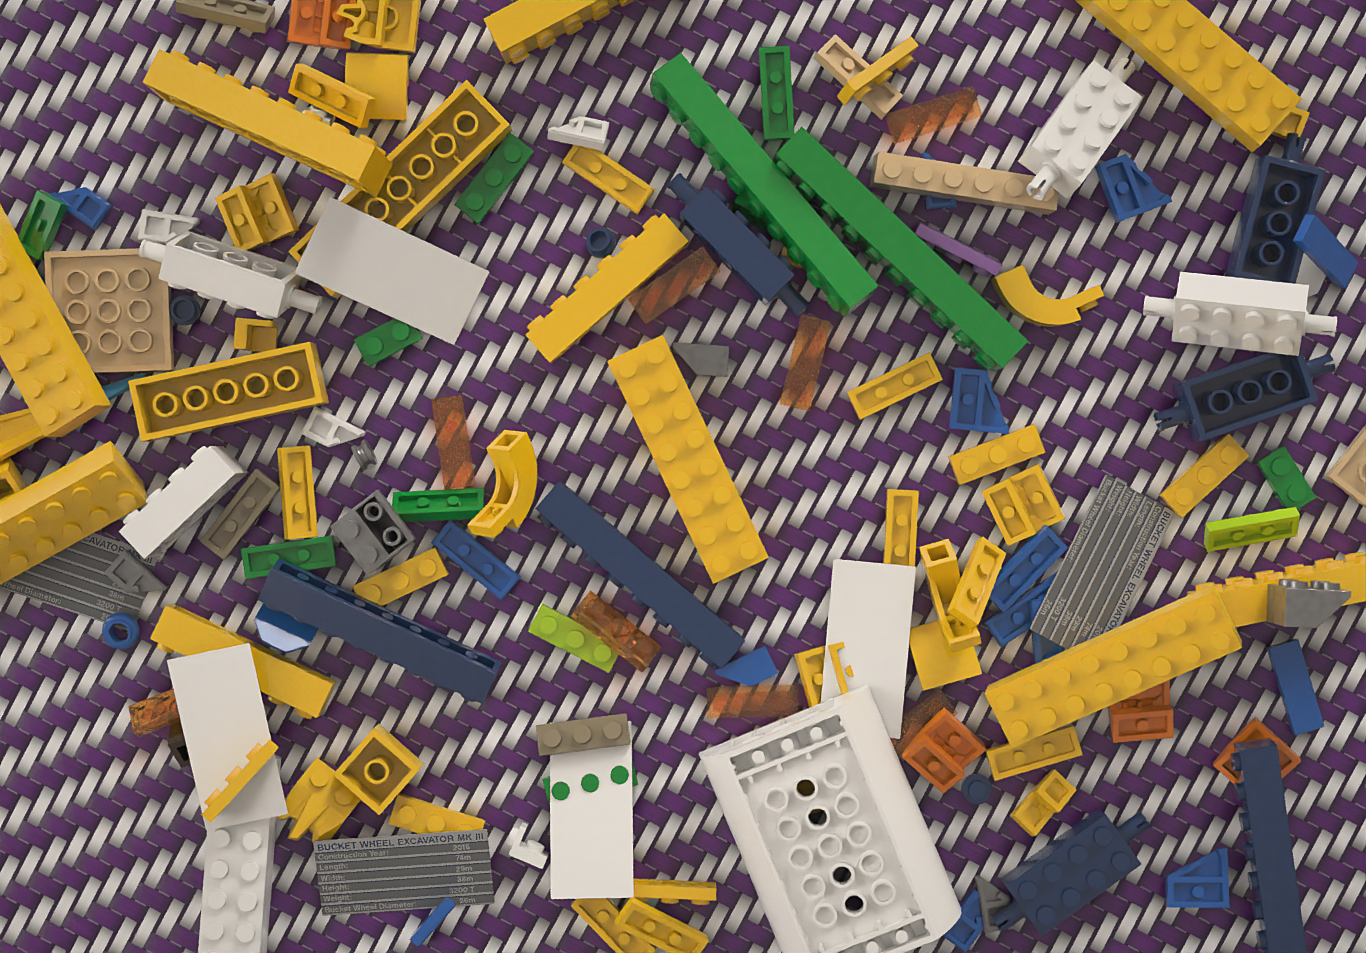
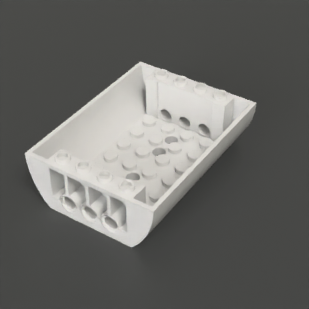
M868 684L699 752L700 759L782 953H905L939 939L960 918V904ZM804 779L810 780L815 786L813 793L807 796L800 794L796 787L798 782ZM819 808L825 811L827 814L825 822L814 824L810 821L809 813L813 809ZM841 866L848 868L851 872L849 880L845 882L837 881L833 877V872L836 868ZM853 895L863 900V906L856 911L849 910L845 905L846 899Z

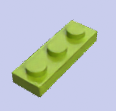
M1296 507L1206 522L1204 545L1207 552L1296 537L1300 514Z
M544 604L541 605L528 632L607 673L612 669L623 647L622 644Z

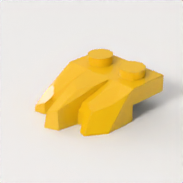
M357 0V4H341L336 14L349 18L354 22L353 27L346 29L344 37L377 49L415 53L421 0Z
M317 757L285 798L288 814L276 817L283 821L289 817L294 820L287 839L298 841L310 831L312 833V842L331 840L361 800L333 775L336 771Z

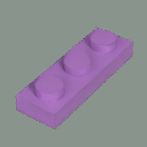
M920 221L914 231L932 250L936 245L946 250L944 256L957 263H961L964 259L974 264L972 270L985 277H988L990 273L997 276L1002 267L1001 262Z

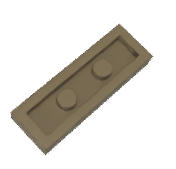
M176 0V12L186 14L193 18L215 21L222 25L244 28L251 32L266 33L275 18L274 6L249 0Z
M255 469L200 542L220 558L226 560L278 494L280 485L261 470Z
M627 713L536 725L539 756L631 744Z

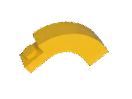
M1024 265L991 279L998 297L1009 311L1020 319L1039 326H1062L1081 320L1076 308L1079 307L1081 312L1097 306L1096 299L1104 296L1100 285H1097L1066 299L1048 298L1034 288Z
M504 430L486 448L495 467L496 486L489 503L468 524L473 535L495 538L503 531L505 526L518 528L528 514L536 491L537 462L534 448L527 432Z
M949 539L919 547L934 610L944 639H947L951 652L982 644L977 626L970 628L947 612L961 579L957 557Z

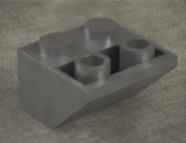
M379 489L330 526L366 575L378 570L416 539Z
M1279 579V585L1268 584L1266 622L1284 627L1318 628L1351 598V591L1340 589V583H1331L1330 581L1310 580V586H1308V582Z

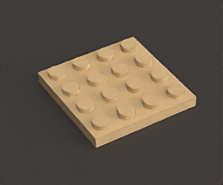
M140 248L44 252L45 286L94 373L174 371L173 322L170 312L172 302L171 287L167 281L158 279L162 263L139 257Z

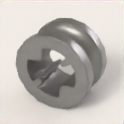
M365 439L361 441L360 446H351L352 452L363 470L368 469V465L371 463L373 465L378 464L371 446Z

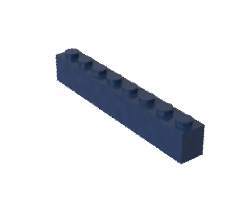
M561 480L558 481L535 508L540 513L537 518L550 529L555 525L563 532L560 538L573 549L578 545L586 552L583 556L585 560L596 569L600 565L609 572L606 577L618 588H621L623 585L633 592L629 597L642 608L648 605L656 613L653 615V618L665 628L669 625L679 632L676 637L688 648L692 645L696 646L702 652L699 657L710 667L713 668L715 665H718L722 669L745 642L743 636Z
M280 558L271 568L258 598V601L265 603L266 607L271 610L287 613L293 616L299 623L315 626L321 629L327 636L343 639L349 642L355 649L369 651L377 655L381 661L397 664L405 668L409 674L425 677L433 681L437 687L451 689L470 702L483 704L502 663L495 658Z
M1271 738L1233 743L1235 753L1230 754V761L1233 771L1238 773L1239 783H1235L1234 787L1238 802L1242 801L1243 813H1239V822L1242 831H1246L1248 842L1243 843L1245 858L1251 862L1252 872H1248L1247 876L1251 891L1255 890L1256 901L1252 902V910L1255 920H1259L1260 931H1256L1259 949H1263L1264 953H1307L1277 744Z

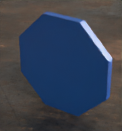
M265 603L262 604L254 618L261 642L283 653L309 647L319 628L310 624L297 622L293 616L287 613L271 610L266 607Z

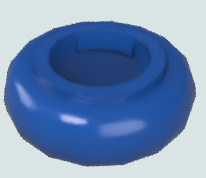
M119 612L107 617L103 623L102 634L104 640L111 647L120 650L128 649L135 645L139 639L140 627L133 616ZM116 623L123 624L128 629V637L126 639L119 638L115 634L114 625Z

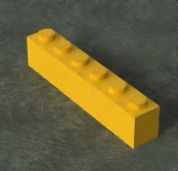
M665 213L660 218L656 214L652 216L642 226L645 229L644 232L637 238L634 235L628 237L619 246L622 250L614 258L611 255L605 257L596 266L599 270L591 278L587 275L581 278L573 286L576 290L568 298L562 295L550 306L553 310L545 318L541 315L538 316L527 326L530 331L526 336L549 363L552 364L689 244L686 237Z
M175 604L165 606L150 638L158 643L157 647L171 654L176 651L185 656L249 643L260 691L267 694V699L272 703L284 706L286 703L295 707V713L307 719H312L313 716L318 718L322 715L338 682Z

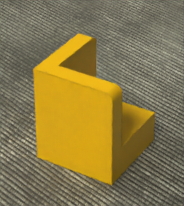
M236 318L233 348L258 352L277 349L279 323L270 320Z

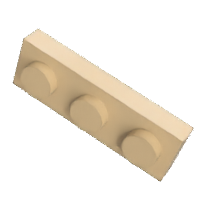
M836 34L813 58L843 86L870 66ZM888 81L881 86L875 83L870 87L872 89L870 93L860 100L881 120L903 96Z

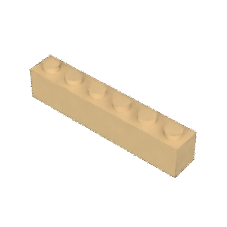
M878 152L874 156L869 187L930 195L932 197L955 199L957 201L1047 215L1057 210L1059 192L1050 187L1042 200L1033 198L1039 188L1029 195L1026 188L1035 178L1032 175Z

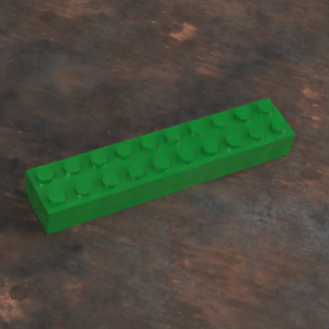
M802 126L776 153L773 162L788 180L790 179L798 186L797 190L808 203L813 200L821 208L818 212L827 222L832 224L835 221L843 229L840 233L852 245L857 242L865 250L863 255L875 266L879 263L887 270L885 276L895 286L903 285L910 292L907 297L916 306L921 308L924 305L932 313L929 317L937 326L942 329L946 326L954 334L951 338L958 346L964 350L968 347L976 354L973 359L984 370L989 368L992 371L1003 369L1028 342L1021 333Z

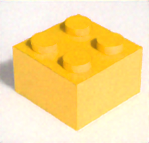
M378 724L333 775L380 815L425 763L384 727Z

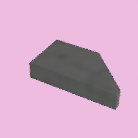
M673 342L675 351L696 375L727 377L729 346Z
M123 550L104 572L126 593L163 591L169 587L128 550Z
M976 875L975 881L979 893L984 932L1000 931L991 917L1010 905L1011 899L983 877Z

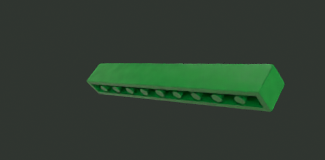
M678 54L654 71L650 81V91L654 98L659 102L663 101L668 107L672 119L678 125L682 124L689 132L692 143L697 148H702L706 152L713 168L717 171H722L727 177L731 189L739 195L741 193L748 201L747 205L751 213L757 218L760 217L765 222L772 238L776 241H781L787 249L789 258L795 264H800L807 272V278L810 283L824 292L831 308L836 312L840 311L845 317L869 299L876 291L877 283L683 54Z

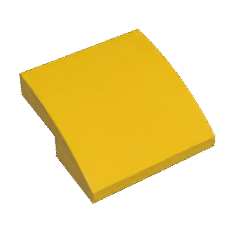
M347 52L345 84L376 99L370 119L407 120L408 54Z
M270 173L246 186L239 185L215 197L235 247L251 251L299 230L277 174Z
M1039 463L981 491L1008 546L1036 534L1044 525L1049 527L1065 519V515Z
M938 620L910 628L909 650L914 660L923 691L982 674L974 646L951 652L947 639H944Z
M844 642L828 645L841 695L849 692L837 652L838 649L845 647ZM826 645L794 654L809 708L821 703ZM848 665L845 668V673L847 676L853 677L851 665Z

